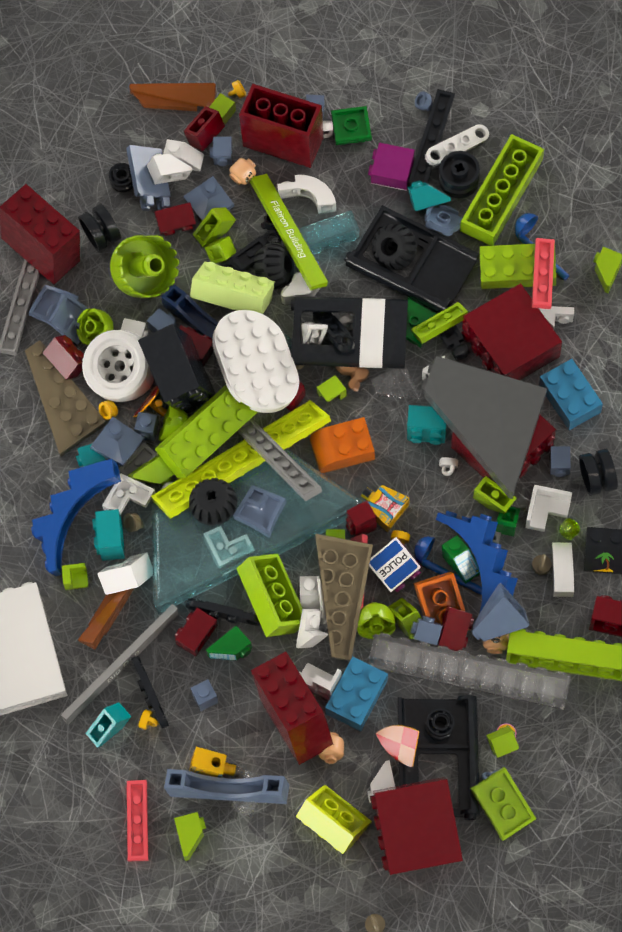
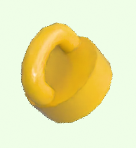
M239 80L232 82L234 90L230 91L228 96L237 94L240 99L245 97L246 91Z
M110 400L103 401L99 404V414L105 420L116 417L118 415L117 405Z
M394 530L391 533V540L398 537L403 545L410 541V534L407 532Z
M147 709L143 711L138 725L139 728L147 730L149 725L153 727L158 726V721L152 718V711Z

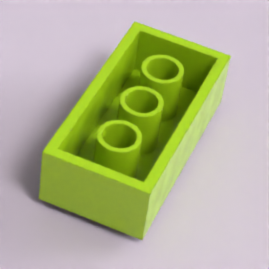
M555 243L552 286H556ZM535 244L480 246L481 289L513 288L520 283L523 287H533Z
M279 554L248 557L236 569L265 636L272 637L296 633L299 630L303 608Z

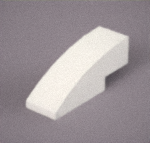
M552 542L553 597H573L572 543Z

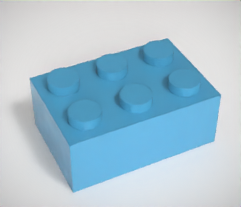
M573 359L540 376L539 386L547 388L546 397L568 430L601 413L603 403Z
M352 656L325 707V713L362 731L388 681V673Z

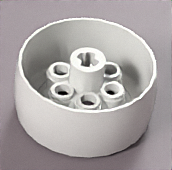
M111 330L98 335L90 342L84 353L82 369L87 384L96 394L110 401L127 402L143 396L150 389L155 379L138 342L141 339L140 336L125 330ZM115 350L119 351V355L117 357L113 356V352ZM128 352L131 353L130 359H127L126 354ZM106 361L110 362V366L108 368H105L104 363ZM125 364L124 370H121L120 366H124ZM110 374H114L115 376L114 380L112 381L109 380Z

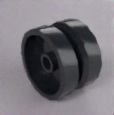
M454 151L442 159L439 167V183L445 194L459 199L466 198L476 191L479 184L480 167L475 156L465 151Z
M102 204L92 209L93 216L85 212L78 217L83 231L98 252L107 247V240L114 243L121 239V234L115 221Z
M608 449L596 451L595 458L591 453L579 455L580 471L589 496L600 494L602 487L607 492L617 489L616 470Z

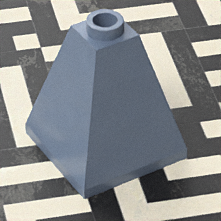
M500 583L474 621L471 632L477 640L487 641L527 628L530 624L525 609Z

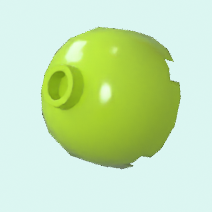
M97 308L85 309L77 319V323H79V329H76L78 338L86 345H89L98 335L114 330L113 320L106 311Z
M172 406L168 407L163 420V427L160 429L159 441L163 442L189 418L184 410L173 408Z
M377 602L364 606L360 611L357 627L358 634L367 639H374L372 635H381V638L391 635L396 628V621L392 610L388 606Z

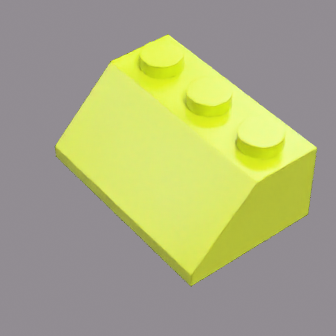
M323 785L308 797L296 815L304 825L310 827L319 837L325 839L342 854L355 844L372 822L326 785Z

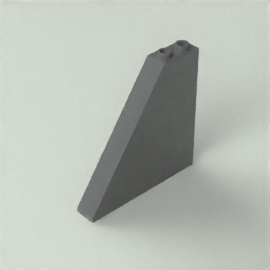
M436 356L434 362L429 364L428 373L430 375L428 379L425 378L423 381L422 390H424V398L507 497L513 499L546 398L547 388Z

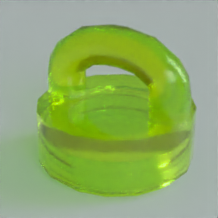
M566 518L559 526V532L565 539L572 540L579 534L580 527L573 519Z

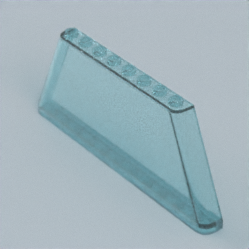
M285 449L284 451L321 486V493L305 501L266 461L229 483L237 495V508L252 485L286 498L287 503L279 515L270 538L252 527L235 520L233 516L221 525L208 526L199 522L192 515L190 508H187L171 519L158 508L152 516L153 604L157 613L164 612L171 604L176 606L188 598H192L239 575L236 568L248 557L281 554L315 537V534H321L326 529H332L346 522V511L362 503V500L290 450Z

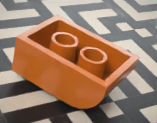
M365 417L322 428L310 436V443L319 474L375 460V450Z
M450 571L413 583L423 616L434 618V622L442 624L447 606L465 611L453 572Z

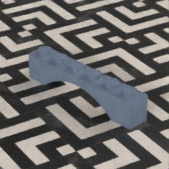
M167 769L164 789L170 797L287 804L290 785L285 776L263 775L255 778L229 779L206 776L188 770Z

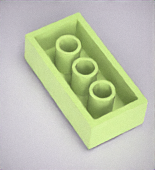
M204 261L192 278L190 297L235 311L252 310L263 314L272 301L275 281L269 280L266 277L254 276L248 272L237 271L231 267H223L213 262Z

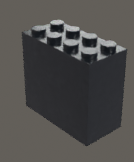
M170 324L138 340L166 404L190 413L196 409V406L204 405L215 395V391L190 335L174 324Z

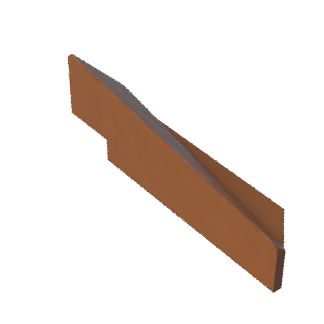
M215 83L130 84L129 86L130 93L139 100L144 108L198 111V106L210 107L217 96Z
M134 588L106 594L89 622V627L79 637L78 641L95 650L103 636L107 635Z

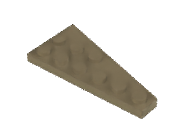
M39 340L27 348L25 353L61 457L105 426L106 421L72 379L66 380L43 354L46 347Z
M315 534L331 658L350 661L373 545Z

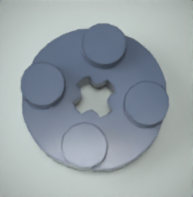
M440 205L439 208L432 206L426 211L425 226L428 229L442 232L446 236H451L453 232L460 229L462 216L459 217V212L450 206Z

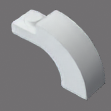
M295 175V182L285 181L277 184L278 194L281 199L298 196L306 197L315 203L318 214L336 211V201L332 191L325 183L315 177Z

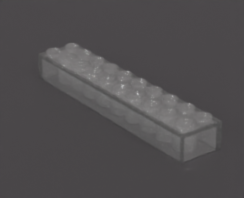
M385 633L375 634L370 653V665L382 671L561 710L565 708L571 676H567L565 672H548L546 668H530L524 663L511 664L505 659L493 660L482 654L474 656L464 650L451 651L445 646H438L437 648L430 646L426 642H411L408 638H391L389 634Z

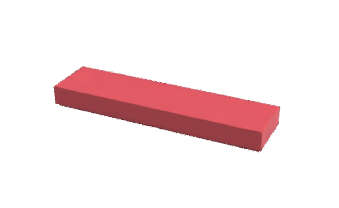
M536 238L532 308L551 309L554 239Z
M147 780L127 781L128 862L149 861Z

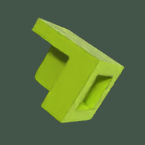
M221 93L209 107L219 111L224 124L236 112L235 102Z
M230 236L217 239L205 247L210 262L213 263L225 261L236 253Z
M336 375L317 386V394L319 397L323 396L327 402L336 397L342 400L347 396L346 388Z
M85 563L62 566L65 590L87 588L89 586Z
M508 726L486 735L492 753L497 758L519 749L514 732Z

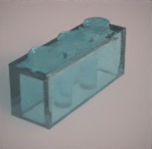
M352 211L299 228L312 254H318L327 248H335L344 242H352L360 237L359 227Z

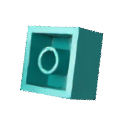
M409 405L407 441L412 443L430 442L433 445L445 443L446 423L431 406Z
M119 509L96 511V518L92 519L96 536L94 537V546L97 555L101 556L102 561L125 559L123 522Z

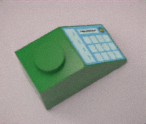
M458 535L441 545L443 558L465 584L480 575L479 567L471 551Z
M235 626L206 649V653L210 659L238 660L241 657H247L251 653L252 643Z

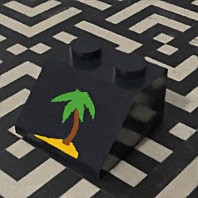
M587 527L583 571L622 574V529Z

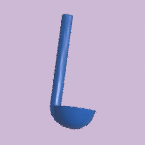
M531 213L522 214L515 223L516 237L523 244H534L525 236L538 221V216ZM556 264V274L564 281L567 280L569 274Z
M427 536L419 539L414 549L417 562L440 575L450 572L427 560L435 542V537ZM454 573L458 584L482 595L481 586L471 581L465 584Z

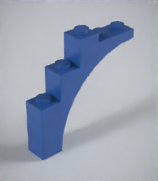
M108 459L68 471L70 490L50 495L51 502L49 506L53 514L32 520V534L42 542V550L46 554L45 567L52 575H62L63 545L75 516L94 495L111 485L121 482L118 463L114 460Z
M447 510L446 513L438 512L436 520L455 530L469 545L476 558L482 582L480 612L500 583L513 596L518 578L512 577L511 572L502 570L508 550L502 549L501 544L493 542L498 522L492 521V517L485 514H480V517L472 516V518L462 516L461 519L457 517L455 512Z

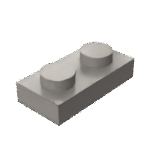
M143 443L129 460L119 468V472L127 476L158 454Z

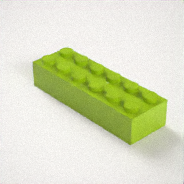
M511 134L462 218L460 232L490 246H494L540 166L544 156V149Z
M225 385L177 430L155 448V451L177 478H185L258 412L251 410V407L243 402L239 403Z
M521 629L511 632L509 635L505 664L622 681V643L611 645L605 644L601 640L591 642L581 637L571 639L561 634L550 636L541 631L530 633Z

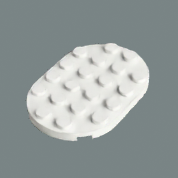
M238 310L224 316L214 330L212 343L226 386L231 395L239 403L243 402L251 407V410L257 412L272 413L287 407L297 394L299 376L288 344L279 326L267 316L252 310Z

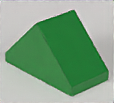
M511 506L506 513L499 512L496 532L514 537L521 508Z

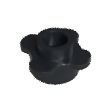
M268 214L265 215L261 228L269 231L271 229L276 230Z

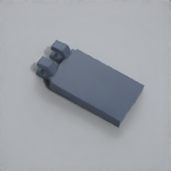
M129 145L126 150L134 193L136 197H140L142 210L149 211L150 206H154V199H156L158 210L170 208L171 195L168 182L154 184L147 168V164L152 156L162 154V149Z

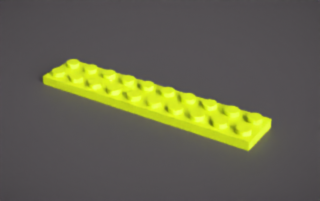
M309 400L264 427L263 430L285 450L319 428L324 427L327 423L331 422V419L326 412ZM243 440L196 468L187 477L180 478L153 494L151 498L171 519L189 508L190 494L199 482H203V480L208 478L209 480L218 478L229 484L253 468L260 466L265 460L246 440Z

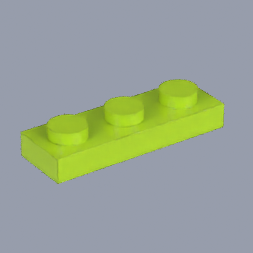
M457 302L412 328V334L423 344L463 321V316L468 311Z

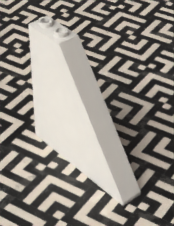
M27 582L22 584L21 587L6 588L3 592H0V716L68 696L36 582Z

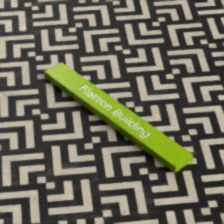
M268 174L252 177L250 183L309 289L314 290L326 287L328 284L326 277Z

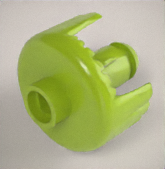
M135 235L128 237L115 248L110 261L112 279L123 293L131 297L150 298L160 296L170 289V286L175 283L174 278L179 274V270L176 268L179 265V260L174 258L177 252L171 248L170 242L158 235Z

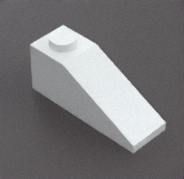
M313 322L301 323L300 343L321 345L328 325Z

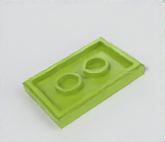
M505 767L470 788L502 841L536 820L535 815Z

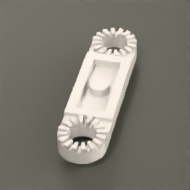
M475 125L430 147L425 154V160L429 165H440L442 159L447 154L454 151L467 152L484 143L489 137V131L484 125ZM475 131L482 132L483 138L477 137ZM436 152L439 155V159H432L430 154Z

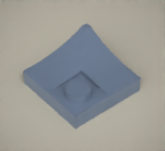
M214 176L183 196L187 203H191L192 210L201 221H203L212 208L226 207L229 210L234 207V203Z
M45 285L33 303L29 316L47 323L57 307L62 293L70 295L77 301L79 296Z
M62 293L57 307L47 323L61 335L69 337L74 345H78L80 340L76 329H79L77 319L88 308L70 295Z
M112 417L90 448L103 457L112 459L118 465L123 466L144 441V437Z
M252 485L233 517L235 520L252 527L270 538L287 501L284 497Z

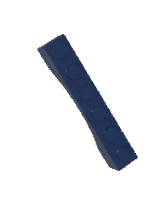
M175 284L171 285L170 289L161 296L163 307L201 335L213 338L214 330L219 322L197 305L187 293Z

